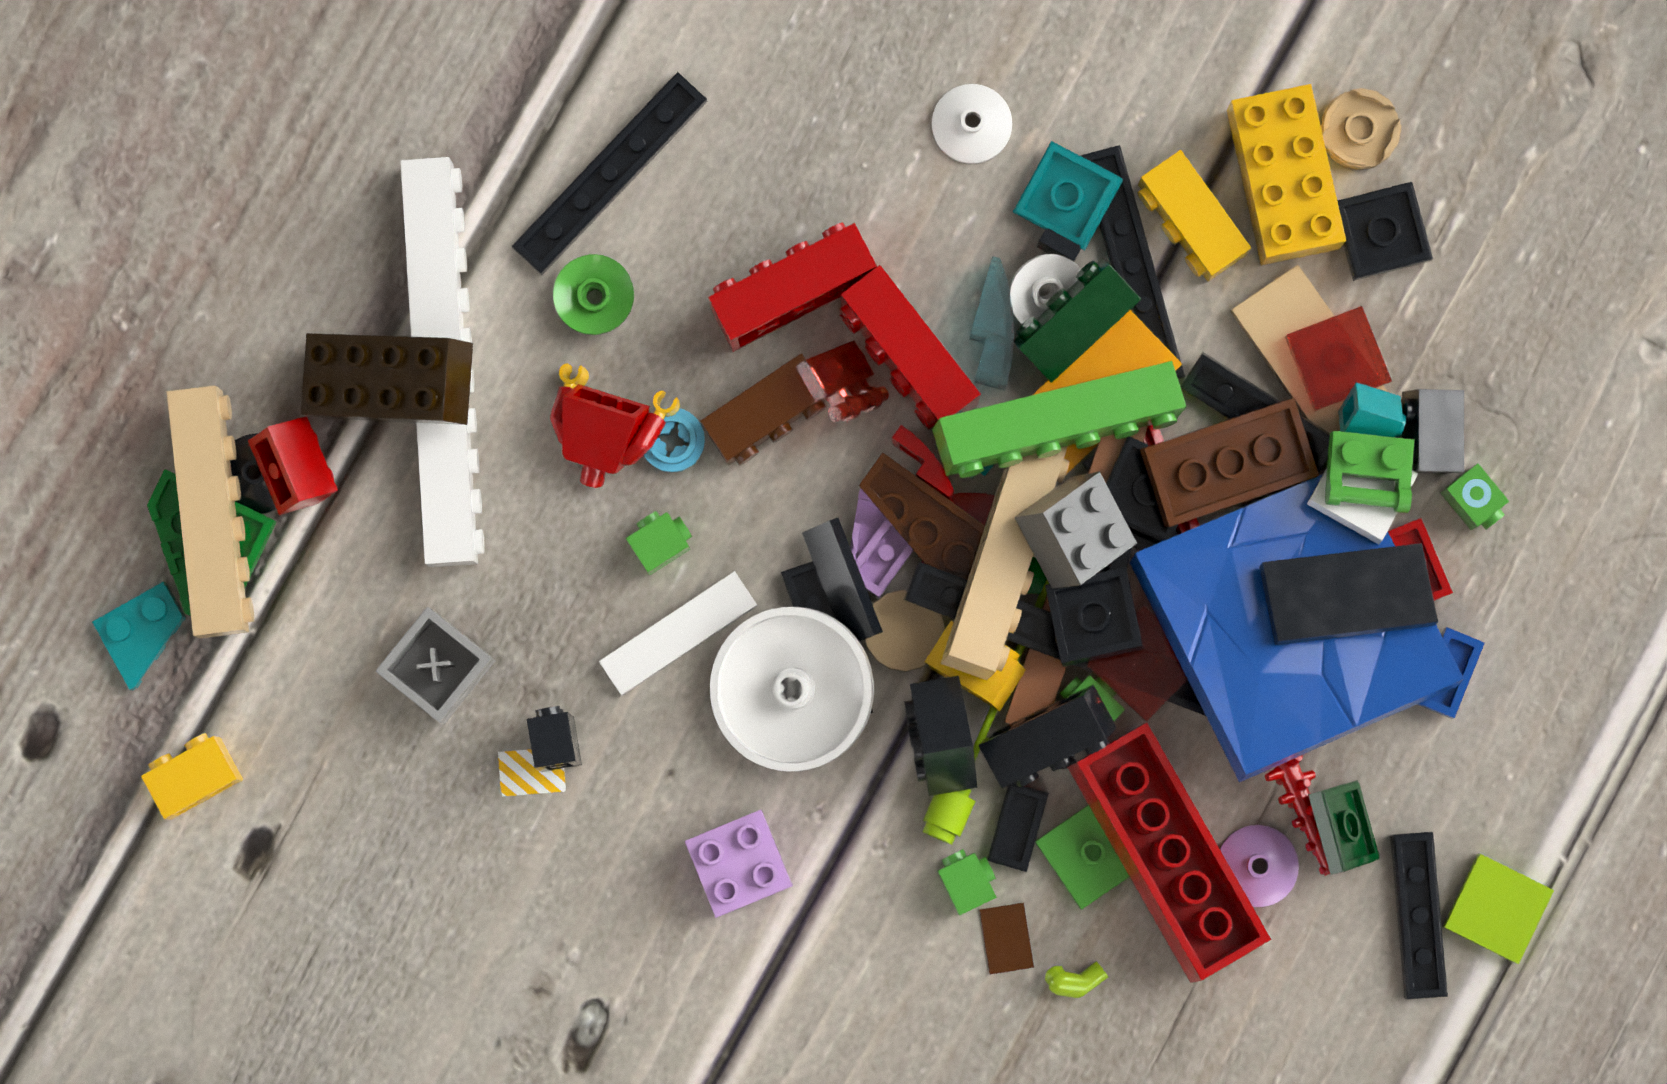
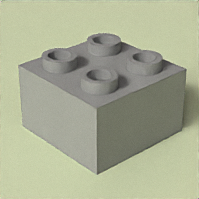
M427 607L376 669V672L439 723L446 724L496 660L434 610Z

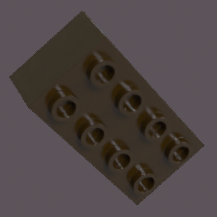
M306 333L300 415L325 419L467 425L473 343L438 337Z

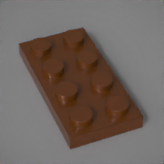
M1290 398L1140 449L1165 527H1171L1319 476L1295 398Z

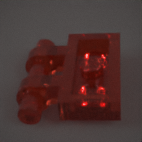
M855 340L806 359L796 366L798 373L814 400L818 402L826 398L831 407L828 409V416L833 422H848L856 419L861 411L868 413L880 408L882 402L887 401L889 398V392L886 387L869 386L866 381L875 374ZM848 389L851 395H848L845 390Z

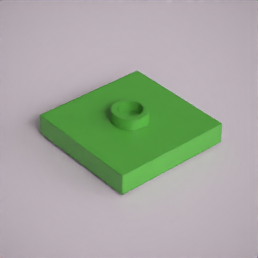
M1089 805L1035 841L1081 910L1130 877Z

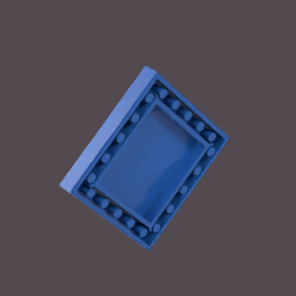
M1323 474L1136 552L1129 562L1239 783L1453 689L1464 680L1437 625L1275 645L1259 567L1262 562L1395 546L1388 531L1378 545L1309 506L1307 503Z

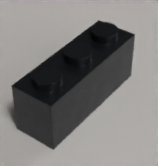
M1093 684L990 733L978 746L1001 788L1013 783L1019 788L1039 777L1037 772L1050 766L1052 771H1056L1074 761L1072 755L1083 750L1086 751L1087 755L1103 749L1109 744L1107 739L1117 727Z

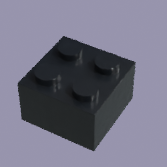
M959 676L910 684L912 700L904 701L918 782L926 781L929 796L978 788L973 743Z

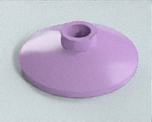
M1263 825L1246 826L1233 832L1222 844L1220 850L1253 907L1273 905L1286 897L1294 887L1299 870L1297 853L1290 840L1278 830ZM1257 858H1262L1267 865L1265 872L1262 874H1256L1252 869V863Z

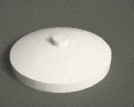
M775 608L747 619L722 644L711 672V706L723 735L747 759L774 770L787 772L809 770L829 763L841 756L861 735L868 722L873 705V673L862 645L854 634L841 622L828 614L810 608Z

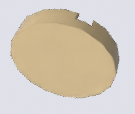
M1364 88L1353 89L1335 97L1322 114L1320 123L1326 152L1330 158L1343 167L1356 170L1374 168L1387 160L1398 145L1401 133L1400 118L1398 119V114L1391 101L1377 91Z
M899 590L887 593L873 604L883 632L867 638L865 641L867 648L877 662L891 670L907 672L926 665L924 661L943 634L945 626L942 614L904 600L907 590Z

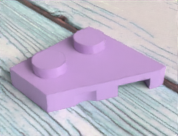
M860 489L850 548L866 590L880 598L914 550L863 490Z

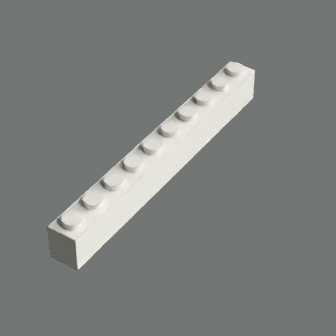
M449 157L400 160L411 337L452 338L472 343L470 328H464L463 312H469L470 306L468 288H461L460 272H467L465 248H459L458 233L465 230L463 208H456L455 193L462 192L460 168H454ZM472 368L470 392H474V374ZM469 408L467 425L416 423L425 564L428 567L478 564V554H484L483 530H476L475 514L482 513L480 489L473 488V473H479V454L477 448L471 449L470 433L477 432V418L475 408Z

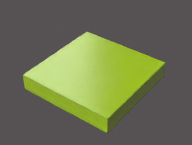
M1478 853L1442 927L1515 964H1519L1554 890Z

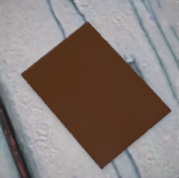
M1024 903L980 909L990 975L1034 968Z

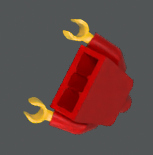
M566 363L559 369V376L564 385L558 388L550 414V421L559 443L562 444L563 457L568 461L583 465L580 482L588 487L599 488L604 485L606 472L617 474L625 466L634 465L653 447L666 424L664 417L675 415L679 411L680 401L676 397L671 407L667 409L660 408V403L665 397L666 392L664 390L659 391L653 398L655 411L649 413L650 406L584 386L589 379V373L582 365L578 368L577 376L570 379L572 366Z

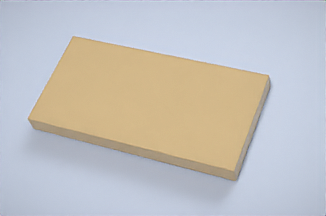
M1296 265L1230 311L1289 397L1295 398L1297 408L1301 414L1329 433L1340 431L1338 410L1356 382L1387 392L1299 265Z

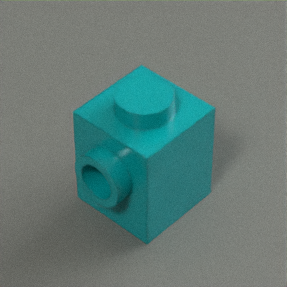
M1357 382L1338 410L1341 432L1398 438L1406 424V416L1402 412L1401 396Z

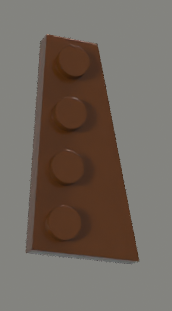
M882 452L858 486L925 564L968 580L985 525Z

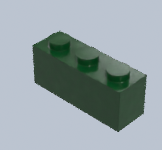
M1103 258L1097 263L1094 260L1087 263L1077 273V282L1067 291L1064 288L1057 291L1046 303L1048 309L1037 319L1033 316L1026 320L1016 332L1018 337L1013 342L1051 383L1141 300L1136 292Z

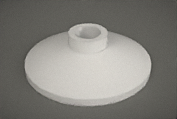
M965 84L951 89L939 100L933 112L932 132L937 145L948 157L961 163L979 164L991 160L1004 149L1011 135L1012 117L1008 105L997 92L983 85ZM971 114L976 115L980 119V124L977 127H969L965 123V118Z
M1058 254L1039 255L1024 263L1014 275L1009 288V304L1015 318L1021 324L1033 316L1037 319L1048 309L1046 303L1057 291L1063 288L1067 291L1078 281L1076 275L1081 268L1072 260ZM1044 284H1050V293L1046 296H1040V287Z

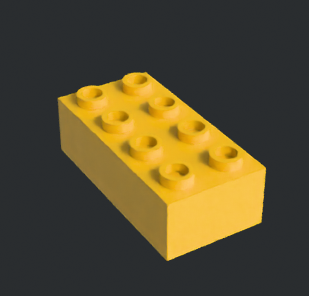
M1307 84L1231 100L1226 111L1261 266L1339 250L1346 242L1312 85Z

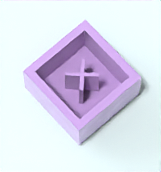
M762 810L685 841L715 918L793 886Z

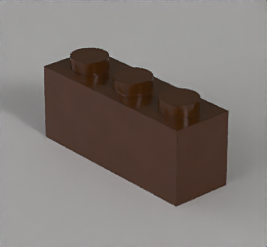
M801 353L700 420L728 466L735 461L740 466L754 458L759 453L756 447L769 438L775 443L792 432L793 428L790 424L802 416L806 420H810L825 410L827 406L824 401L829 399V392Z

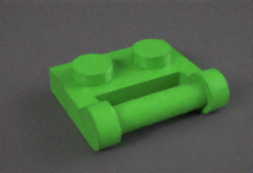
M1332 431L1329 437L1325 503L1339 506L1341 502L1391 507L1394 508V512L1408 513L1412 502L1411 477L1414 440ZM1342 475L1395 481L1394 491L1343 486Z

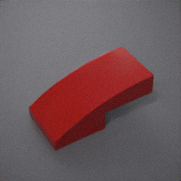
M900 425L892 436L893 446L922 465L916 473L919 479L952 501L954 489L942 465L919 438L903 425Z

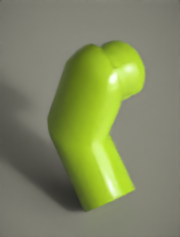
M1097 961L1079 974L1065 972L1062 966H1053L1045 974V981L1049 984L1050 991L1059 996L1072 998L1083 997L1109 978Z

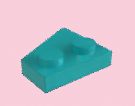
M161 582L92 621L129 690L133 691L142 683L141 679L154 660L157 661L166 648L167 641L171 635L176 633L186 617L167 583Z

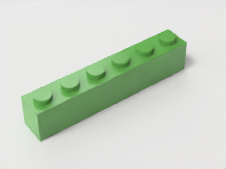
M1169 361L938 419L932 431L946 476L959 473L960 478H967L983 472V467L998 463L999 468H1007L1019 464L1023 461L1022 457L1037 454L1038 458H1047L1062 451L1061 447L1076 444L1077 449L1087 448L1099 443L1101 437L1114 434L1115 439H1123L1135 435L1139 432L1138 428L1153 425L1155 430L1163 429L1177 423V418L1187 406L1173 362Z

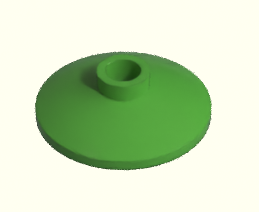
M599 254L580 256L565 265L558 274L553 288L554 306L559 317L571 329L587 335L605 334L619 327L630 314L634 302L633 283L625 268L614 259ZM593 290H598L602 293V299L597 304H591L587 300L589 292Z

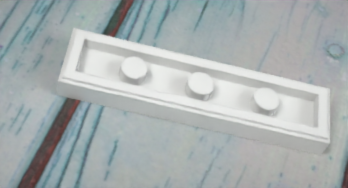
M734 571L601 659L599 663L621 696H623L758 605Z

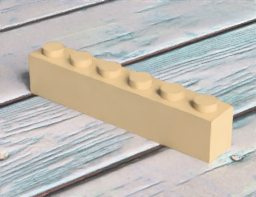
M216 385L166 391L193 636L208 638L248 633V623L254 622V608L251 597L245 598L244 582L250 580V571L247 557H241L239 541H245V527L242 516L236 517L235 501L241 499V490L238 476H232L230 460H236V446L233 435H227L226 420L232 419L230 398L228 395L223 396V391Z
M1068 446L1061 447L1062 451L1047 458H1038L1037 454L1022 457L1023 461L1019 464L1003 469L940 664L984 680H988L996 670H1003L1010 648L1005 647L1004 644L1008 632H1015L1022 610L1016 608L1020 594L1026 595L1028 593L1034 576V572L1028 571L1032 557H1035L1014 517L1055 488L1056 482L1060 484L1063 482L1070 462L1064 459Z

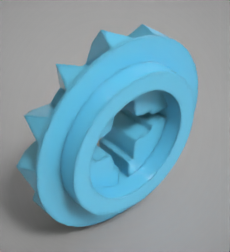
M679 408L675 415L664 417L666 424L660 436L670 435L675 425L679 424L678 436L685 443H688L689 446H675L673 452L670 453V457H667V444L661 441L660 438H657L653 447L644 455L651 465L663 472H682L696 464L704 450L705 436L700 422L693 414Z

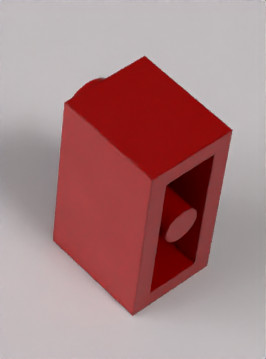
M307 416L268 426L248 440L279 515L319 504L338 491L334 482L333 472L326 463L319 446L317 434L312 429Z

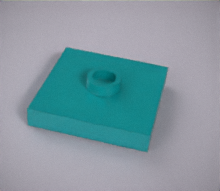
M1051 141L1013 213L1044 230L1049 228L1079 245L1085 251L1123 179Z

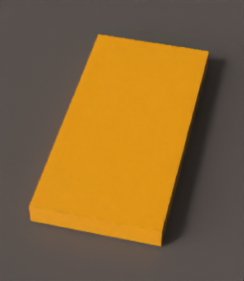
M1129 310L1052 383L1047 380L1033 395L1169 361L1173 362L1176 371L1182 366V363ZM1076 444L1069 445L1064 459L1070 461L1066 475L1096 448L1097 444L1082 449H1077Z

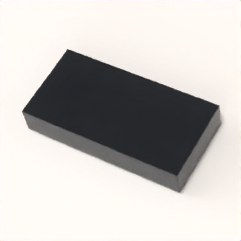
M1015 783L1007 787L987 858L989 862L1027 872L1049 793L1026 786L1018 788Z

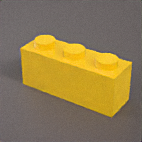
M1179 150L1140 178L1138 186L1141 190L1137 192L1139 198L1150 212L1156 209L1164 221L1161 227L1165 235L1174 245L1178 242L1188 254L1184 259L1197 277L1203 275L1207 282H1209L1249 253L1251 246L1182 150Z

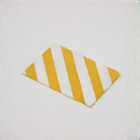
M531 749L498 752L502 797L566 791L564 768L546 772L535 769Z

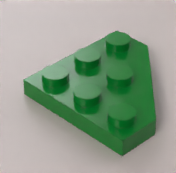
M164 469L147 504V508L159 535L160 545L170 574L174 578L184 614L191 616L176 474ZM235 502L236 517L242 516L245 527V541H239L241 557H247L251 577L277 521ZM247 581V582H244V589H245V587H246L248 581Z

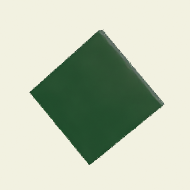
M1358 780L1308 794L1330 875L1345 872L1379 860V852Z

